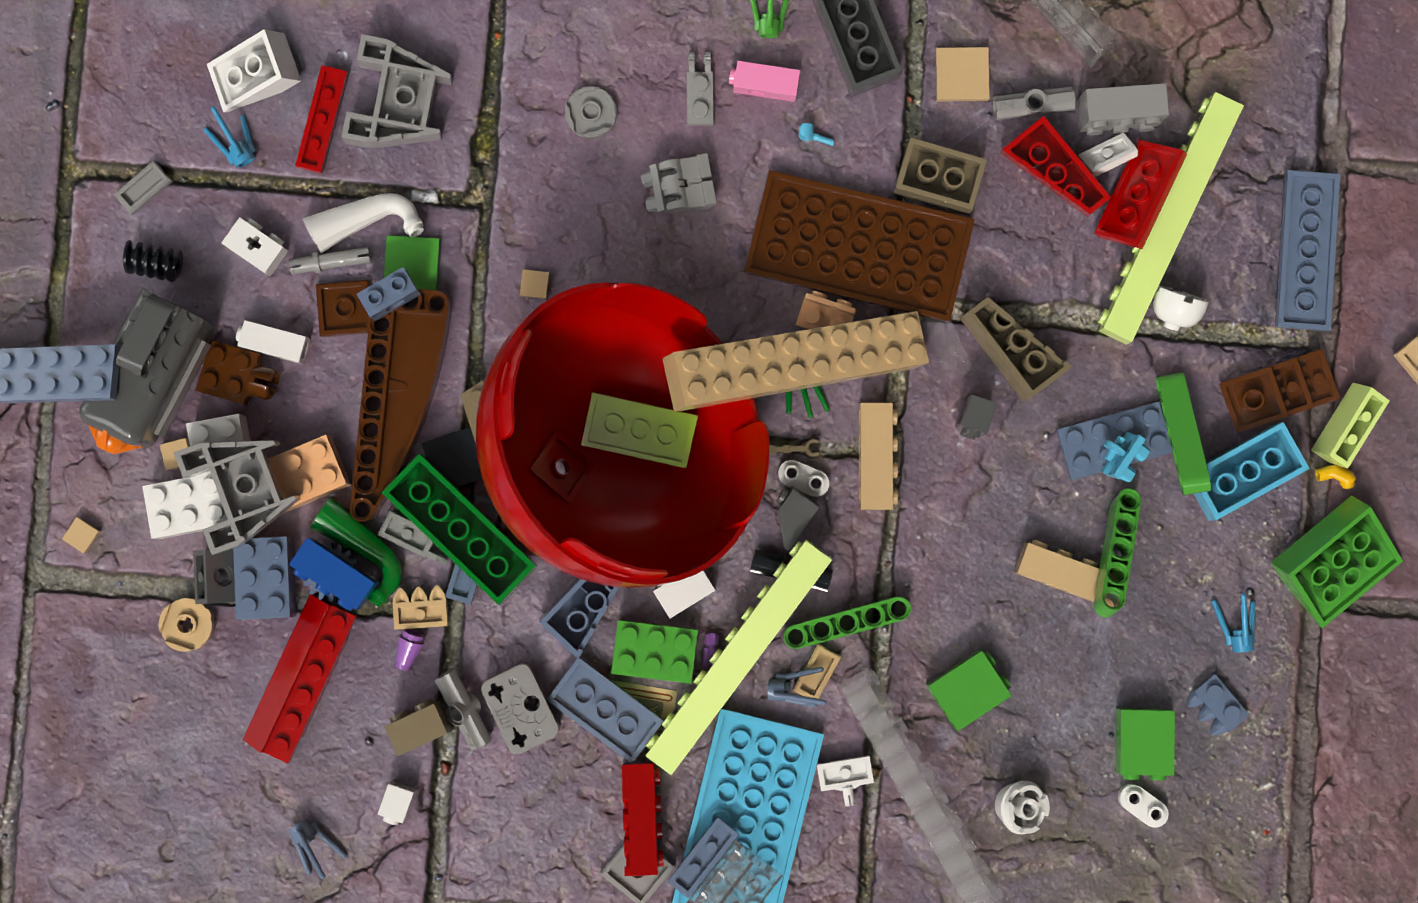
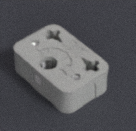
M528 663L519 664L483 683L481 687L482 694L512 753L522 754L554 738L559 733V721L547 701L545 692L541 688L532 666ZM493 683L497 686L502 685L504 689L500 692L502 697L491 693V690L494 689ZM532 695L533 698L539 699L538 709L527 706L528 696ZM517 732L520 735L525 734L527 736V739L524 741L525 745H522L521 742H515L514 738L517 737Z

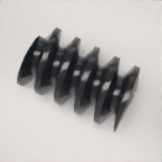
M128 240L123 251L124 270L128 274L135 272L138 276L146 274L148 278L156 276L158 280L166 278L167 281L173 283L181 272L183 253L180 250L177 257H175L174 249L169 248L167 254L164 255L162 246H159L156 253H154L152 244H149L144 251L142 242H138L134 249L132 241Z

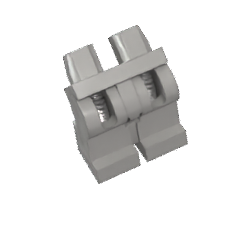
M707 153L699 154L695 157L670 159L659 164H653L649 166V171L641 175L642 185L645 188L654 189L655 196L646 199L648 212L672 214L687 210H707L717 204L713 181H707L712 177Z

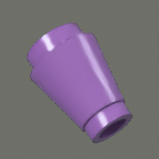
M404 629L403 634L399 635L395 667L405 671L410 670L425 644L423 634L411 629Z

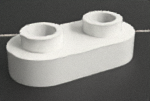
M795 460L785 461L779 467L778 477L781 483L790 488L794 486L804 494L819 497L825 494L829 488L827 475L815 468ZM793 468L796 470L797 475L795 478L787 476L788 469ZM815 478L821 481V486L817 489L811 485V481Z
M1126 784L1119 790L1118 801L1120 805L1139 820L1154 828L1161 827L1166 823L1169 815L1167 807L1136 784ZM1131 794H1136L1138 797L1135 803L1129 801ZM1158 809L1159 816L1153 819L1151 813L1153 810Z

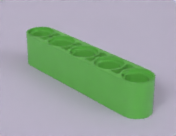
M1179 372L1156 377L1158 395L1182 494L1185 496L1211 491L1210 477L1184 373Z
M1130 488L1123 489L1110 504L1094 598V609L1103 618L1112 617L1124 606L1126 601L1141 508L1140 494ZM1121 500L1126 501L1130 508L1125 507ZM1117 524L1122 525L1126 532L1121 531ZM1113 549L1119 550L1122 557L1117 556ZM1109 573L1114 574L1117 577L1118 582L1113 581L1110 578ZM1105 598L1110 599L1113 602L1114 607L1109 606L1106 603Z
M896 596L789 625L783 632V640L790 648L800 649L899 622L910 615L911 605L905 598ZM896 601H901L905 607L903 614L900 616H895L891 612V606ZM870 608H875L879 612V618L874 623H869L865 618L866 611ZM844 615H850L853 618L854 624L849 630H843L840 627L839 621ZM819 622H824L828 626V632L823 637H817L814 634V626ZM793 629H798L802 632V640L798 644H792L788 640V633Z

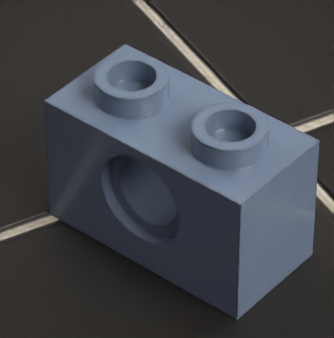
M404 267L357 293L369 317L374 321L421 295Z

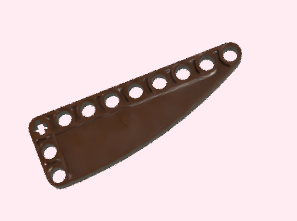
M418 289L421 295L417 296L418 304L416 307L407 308L405 303L376 321L369 318L350 513L358 521L370 522L378 515L387 500L382 492L404 470L425 423L440 376L451 319V301L441 291ZM437 298H443L445 300L444 307L439 311L433 310V301ZM382 319H387L389 321V328L384 332H378V322ZM380 345H384L387 350L386 355L382 358H376L374 355L375 349ZM377 371H381L384 374V379L382 383L374 385L372 383V375ZM375 397L380 398V408L376 411H371L369 408L371 399ZM375 423L378 426V434L373 438H369L366 434V429L370 424ZM368 450H373L376 454L375 461L371 464H366L364 461V454ZM370 476L373 480V486L365 491L361 487V481L364 477ZM366 502L370 506V513L366 517H361L358 513V508L360 504Z

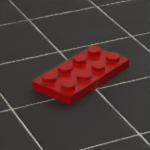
M1138 140L1135 145L1138 149V156L1127 162L1094 234L1099 238L1143 249L1187 154L1181 149Z

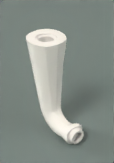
M393 193L367 197L302 219L320 253L390 214L398 215L404 220V232L411 238L419 236L424 231L423 222L418 217L414 204L406 197Z

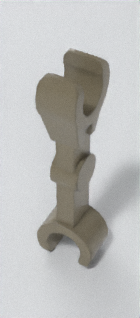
M811 439L804 446L781 445L782 447H776V445H769L770 455L776 454V452L785 454L804 451L806 455L815 457L820 452H810L809 445L811 443L819 444L820 442L816 439Z

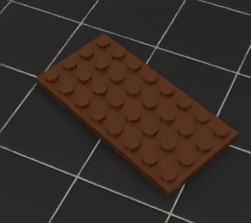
M769 170L744 273L907 313L918 311L920 316L950 322L975 219Z

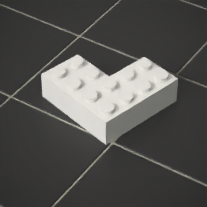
M242 414L186 423L190 446L198 443L250 441L247 419ZM210 471L192 478H182L142 486L151 539H164L203 531L202 529L228 520Z

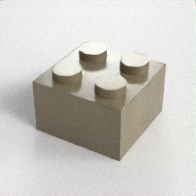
M429 699L414 706L416 712L412 714L405 710L389 718L391 723L384 727L397 756L437 739L454 729L452 723L446 717L445 708L441 700L434 703L433 699Z

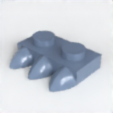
M1213 673L1192 690L1187 698V707H1197L1204 704L1199 712V721H1209L1216 718L1210 729L1211 735L1231 732L1249 716L1244 707L1216 674Z

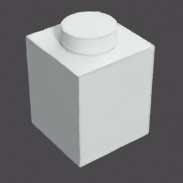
M391 781L387 786L377 815L383 816V821L392 825H398L399 822L404 823L408 818L417 789Z

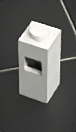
M244 320L243 326H239L236 333L237 346L243 349L302 365L305 363L311 339L305 336Z

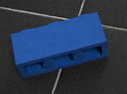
M306 538L289 563L295 569L293 573L304 581H307L308 578L317 583L315 586L317 590L327 596L332 593L339 598L337 603L349 611L353 608L360 610L379 583L313 538Z

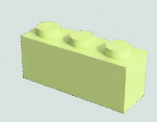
M1352 383L1311 450L1327 462L1348 469L1390 400L1372 387Z

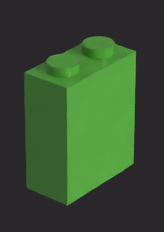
M977 650L925 684L957 731L1012 696L1008 691L1011 685L1003 674L998 676L993 668L997 664L989 652L984 654L982 650Z
M1116 708L1115 772L1123 775V779L1139 780V775H1150V780H1166V776H1174L1175 711L1170 709Z

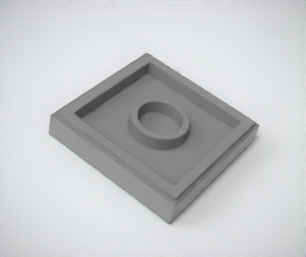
M623 844L600 874L635 903H646L673 870L675 864L663 855L664 867H659L658 875L624 876L626 858Z

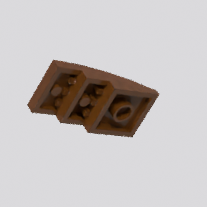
M1323 349L1219 383L1236 433L1340 399Z

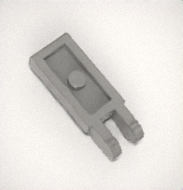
M688 52L687 126H713L711 52H705L703 56L705 72L694 71L696 56L694 52Z
M389 511L378 533L379 536L424 558L428 557L440 564L447 565L449 560L446 557L430 551L434 543L410 520Z

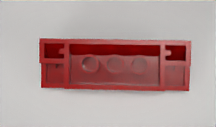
M309 595L243 741L260 753H266L287 764L290 763L348 641L347 637L357 618L356 615L326 600H320L315 595Z

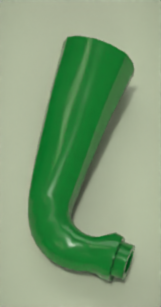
M330 496L310 529L364 557L382 570L383 578L380 585L373 590L367 599L381 608L400 585L402 578L400 561L395 553L362 521L354 519L349 510Z

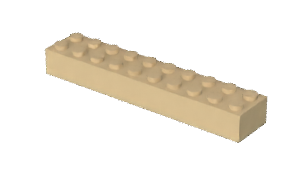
M918 311L678 351L662 358L674 412L905 371L929 363Z

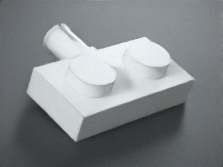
M869 755L817 763L820 790L835 789L843 791L844 806H850L848 796L850 797L851 806L856 805L853 789L860 785L874 783Z

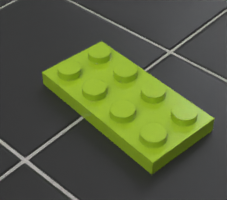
M593 392L581 445L686 468L698 415L682 411L674 412V410Z

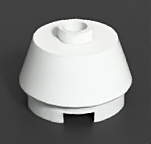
M1019 781L1007 785L999 791L995 800V811L999 819L1011 832L1030 834L1040 829L1038 826L1042 823L1044 816L1048 817L1050 804L1048 796L1043 794L1037 784L1031 781Z

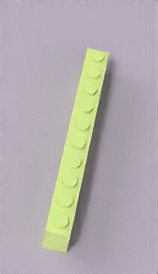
M1217 92L1209 98L1205 97L1198 109V112L1201 113L1198 122L1193 121L1187 132V135L1190 136L1187 145L1182 144L1180 147L1187 154L1143 249L1132 248L1131 252L1135 254L1131 263L1127 261L1121 271L1120 276L1123 277L1120 286L1115 285L1109 297L1112 303L1109 309H1104L1099 317L1098 323L1101 324L1099 332L1126 345L1133 341L1244 105Z
M806 539L803 544L800 541L795 544L789 553L793 557L787 565L782 562L773 574L776 580L771 587L768 584L763 587L757 596L761 599L755 608L751 605L741 617L744 623L739 629L734 627L725 640L729 642L723 651L719 648L709 660L712 666L707 672L702 669L693 681L697 685L692 693L688 691L684 693L677 703L681 706L675 715L670 712L662 723L665 729L659 736L654 734L647 743L646 747L649 750L646 757L670 775L673 774L832 561V557Z

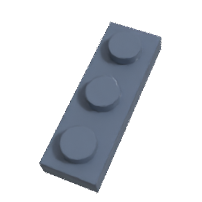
M717 816L667 882L689 899L739 833Z

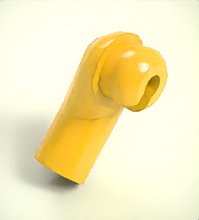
M1330 465L1315 469V476L1318 482L1334 478L1340 481L1343 489H1351L1355 485V474L1347 468Z

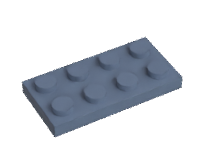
M1160 403L1148 404L1057 429L1056 433L1070 481L1100 473L1107 463L1104 457L1109 451L1103 444L1106 440L1114 443L1118 436L1124 437L1126 432L1141 435L1146 439L1144 444L1148 447L1150 453L1145 460L1172 453ZM1133 458V460L1131 461L1130 464L1137 463V462H1141V461H1138V460H1136L1135 458Z
M581 657L576 659L547 698L548 702L631 764H633L664 722V719Z

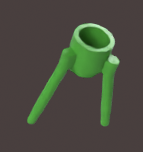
M750 0L754 17V31H759L758 36L762 38L779 37V32H783V22L789 0H783L779 19H777L776 14H773L774 0H768L767 14H762V19L759 17L756 0Z

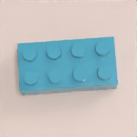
M1284 422L1271 425L1206 461L1211 491L1196 493L1194 496L1208 521H1214L1310 468Z

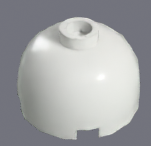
M1159 285L1154 295L1153 307L1156 316L1164 321V327L1179 331L1180 327L1196 325L1205 314L1209 301L1184 291L1180 292L1173 290L1171 287Z

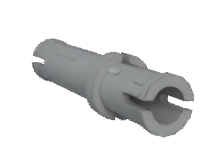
M365 246L320 255L316 252L312 253V256L289 258V266L301 265V267L290 268L292 275L311 271L322 273L324 269L371 263V256L359 257L361 254L370 253L369 247Z

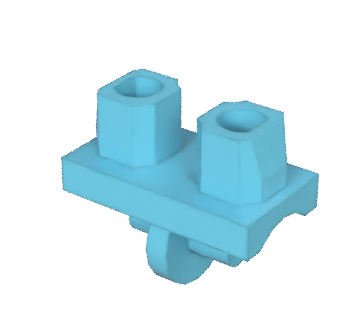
M1126 432L1124 437L1118 436L1114 443L1106 440L1103 446L1109 451L1104 457L1107 463L1101 472L1107 476L1131 482L1136 474V470L1129 466L1133 458L1142 462L1150 453V450L1144 444L1146 439L1141 435Z

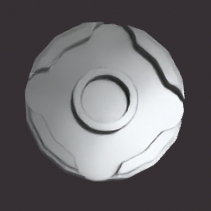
M585 86L574 91L565 106V119L570 129L578 136L586 139L600 138L608 134L615 125L617 118L616 104L607 91L596 86Z

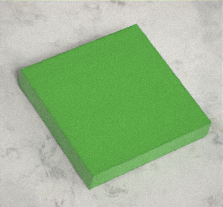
M387 235L384 278L404 267L418 289L437 291L440 239Z

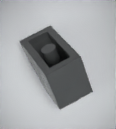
M791 486L789 490L784 489L776 500L779 504L777 510L784 548L788 551L819 509V504L794 486Z

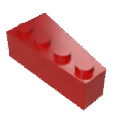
M1044 116L1001 151L1004 157L1087 218L1111 198Z
M655 763L622 765L623 827L625 831L624 855L626 858L624 876L658 875L659 867H664L663 850H658V839H663L662 823H657L656 812H662L661 796H656L655 785H660V769H655Z

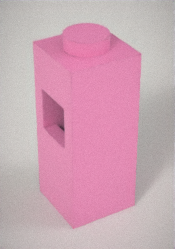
M737 61L736 69L731 68L729 84L734 85L733 93L795 102L800 70Z

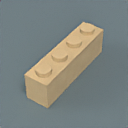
M893 403L859 404V510H893V505L898 503V490L893 489V478H897L898 475L897 462H893V452H897L898 447L897 436H893V425H897V409H893Z
M1033 540L1032 544L1024 543L1013 573L1094 602L1099 575L1098 563L1085 558L1082 559V562L1072 559V553L1058 549L1057 553L1047 550V544L1037 540ZM1109 573L1110 578L1113 581L1118 582L1117 577L1114 574ZM1105 598L1106 603L1109 606L1114 607L1113 602L1110 599Z

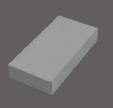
M153 160L113 195L131 215H134L173 181Z

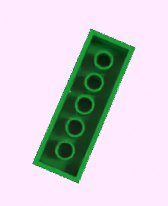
M418 454L382 492L387 499L498 605H502L538 567L515 542L424 455Z

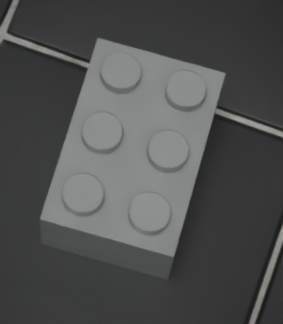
M1166 83L1086 89L1076 101L1079 132H1087L1089 136L1100 135L1105 130H1113L1114 134L1129 132V129L1139 128L1140 132L1153 131L1155 127L1169 116Z

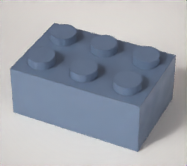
M293 537L251 538L244 545L233 548L236 620L295 617L296 593L295 574L293 573L295 569L289 565L294 558Z

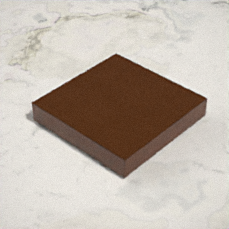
M369 280L316 284L320 337L368 333L370 317L358 298L357 293L370 286Z

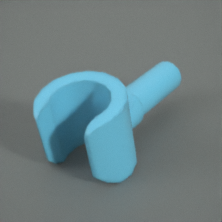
M802 123L799 126V138L801 140H815L833 146L835 140L814 133L813 124Z

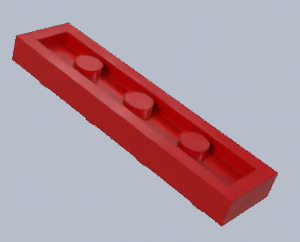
M321 65L295 164L297 168L323 174L349 75L347 71Z

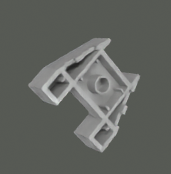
M362 34L357 55L359 67L380 71L381 77L373 116L346 112L342 132L344 143L374 149L441 140L442 134L440 129L430 128L428 124L436 82L452 85L451 74L435 65H431L388 39Z
M279 441L198 443L174 452L183 478H192L208 471L211 472L228 520L202 529L212 555L244 545L301 499L300 495L283 499L265 452V450L281 445Z

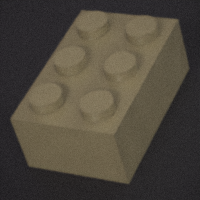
M910 137L893 194L969 215L974 207L987 159Z

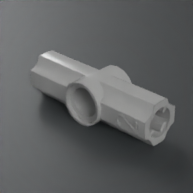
M1072 86L1048 90L1032 89L1026 93L993 97V113L996 121L1019 117L1035 118L1042 114L1072 111L1075 109V93ZM1028 99H1036L1040 104V108H1031L1028 104Z
M451 669L436 677L434 681L448 705L445 709L446 717L450 723L460 728L471 751L492 741L479 715L481 704L475 695L467 692L456 669Z

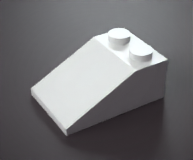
M266 29L207 64L223 112H230L282 93L301 82L285 34Z

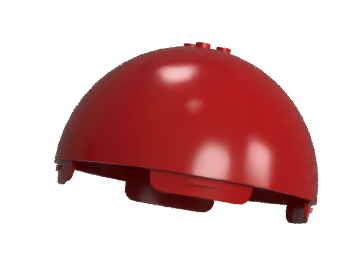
M603 282L573 287L548 299L524 318L504 341L488 370L478 400L476 415L477 458L487 493L498 514L516 538L539 558L566 574L589 582L622 588L653 587L683 580L709 568L722 558L739 539L749 520L759 507L768 475L770 450L768 428L765 422L759 421L753 398L682 411L698 415L686 468L581 445L593 392L674 410L662 358L673 352L723 344L708 328L706 316L683 299L666 291L636 283ZM557 462H560L564 465V475L560 474L557 471Z

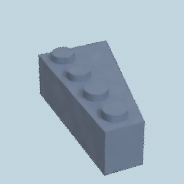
M577 578L539 618V623L579 659L585 645L591 638L619 587L605 586Z

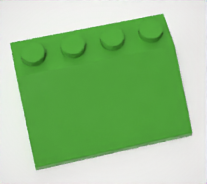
M1351 495L1275 558L1271 564L1283 583L1323 629L1401 564L1403 560L1371 506Z

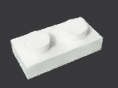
M1123 132L1079 154L1078 158L1092 175L1096 177L1137 157L1138 149Z

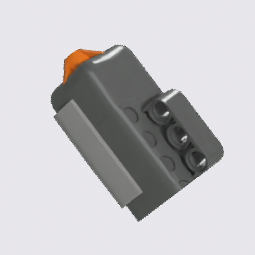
M141 289L113 343L121 347L116 359V365L119 366L116 400L83 401L80 406V417L89 426L97 447L115 455L139 448H149L155 444L159 436H165L211 347L208 341L215 329L214 325L155 294Z

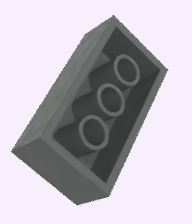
M874 0L812 1L850 97L900 78L902 69Z

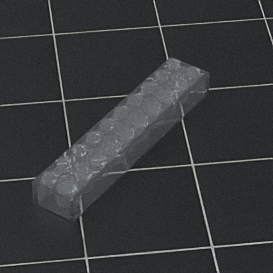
M861 666L835 681L963 903H1002L1001 899L1005 897L993 878L988 879L987 875L991 873L989 868L979 855L975 856L973 853L977 848L971 837L966 832L962 833L959 829L963 826L960 818L952 808L948 810L946 804L950 802L939 785L935 786L932 780L936 777L925 761L921 763L918 757L922 753L915 741L911 738L907 739L904 734L908 732V729L902 718L898 715H893L891 709L895 708L888 694L879 691L877 686L881 682L874 670L871 668L867 670V668Z

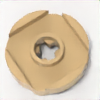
M182 598L174 601L164 608L159 618L160 633L162 632L165 643L172 649L182 652L202 648L212 637L215 626L212 610L206 604H195L194 598ZM189 617L193 628L184 632V626L180 625L181 620H187Z

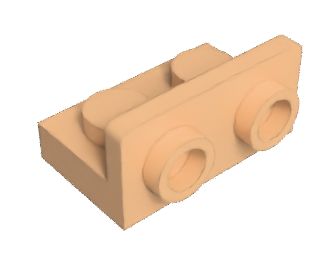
M812 291V294L806 293L795 326L808 330L850 323L853 321L857 309L852 308V303L837 299V302L827 300V295Z

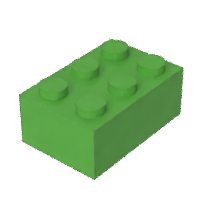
M619 619L611 674L691 684L698 629Z

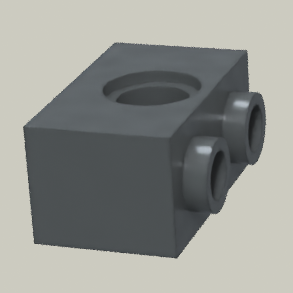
M970 395L964 400L955 429L961 431V436L973 440L986 435L998 403Z
M210 549L193 551L195 604L235 602L233 549L215 555L211 554ZM216 571H218L220 574V580L218 582L215 578Z

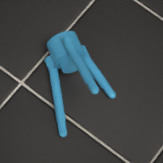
M212 106L211 111L231 144L228 147L230 152L207 127L204 128V132L227 157L230 164H235L236 168H241L254 161L255 157L253 154L257 151L252 144L245 116L241 115L240 120L246 144L242 140L235 141L216 107Z
M1241 594L1242 629L1233 630V635H1231L1217 601L1213 599L1212 605L1224 633L1226 645H1232V651L1237 653L1253 651V642H1255V601L1250 602L1248 624L1246 594Z

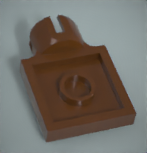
M210 340L211 347L205 357L195 391L246 406L251 397L265 400L274 397L277 390L265 386V383L267 381L279 385V373L274 369L261 365V354Z

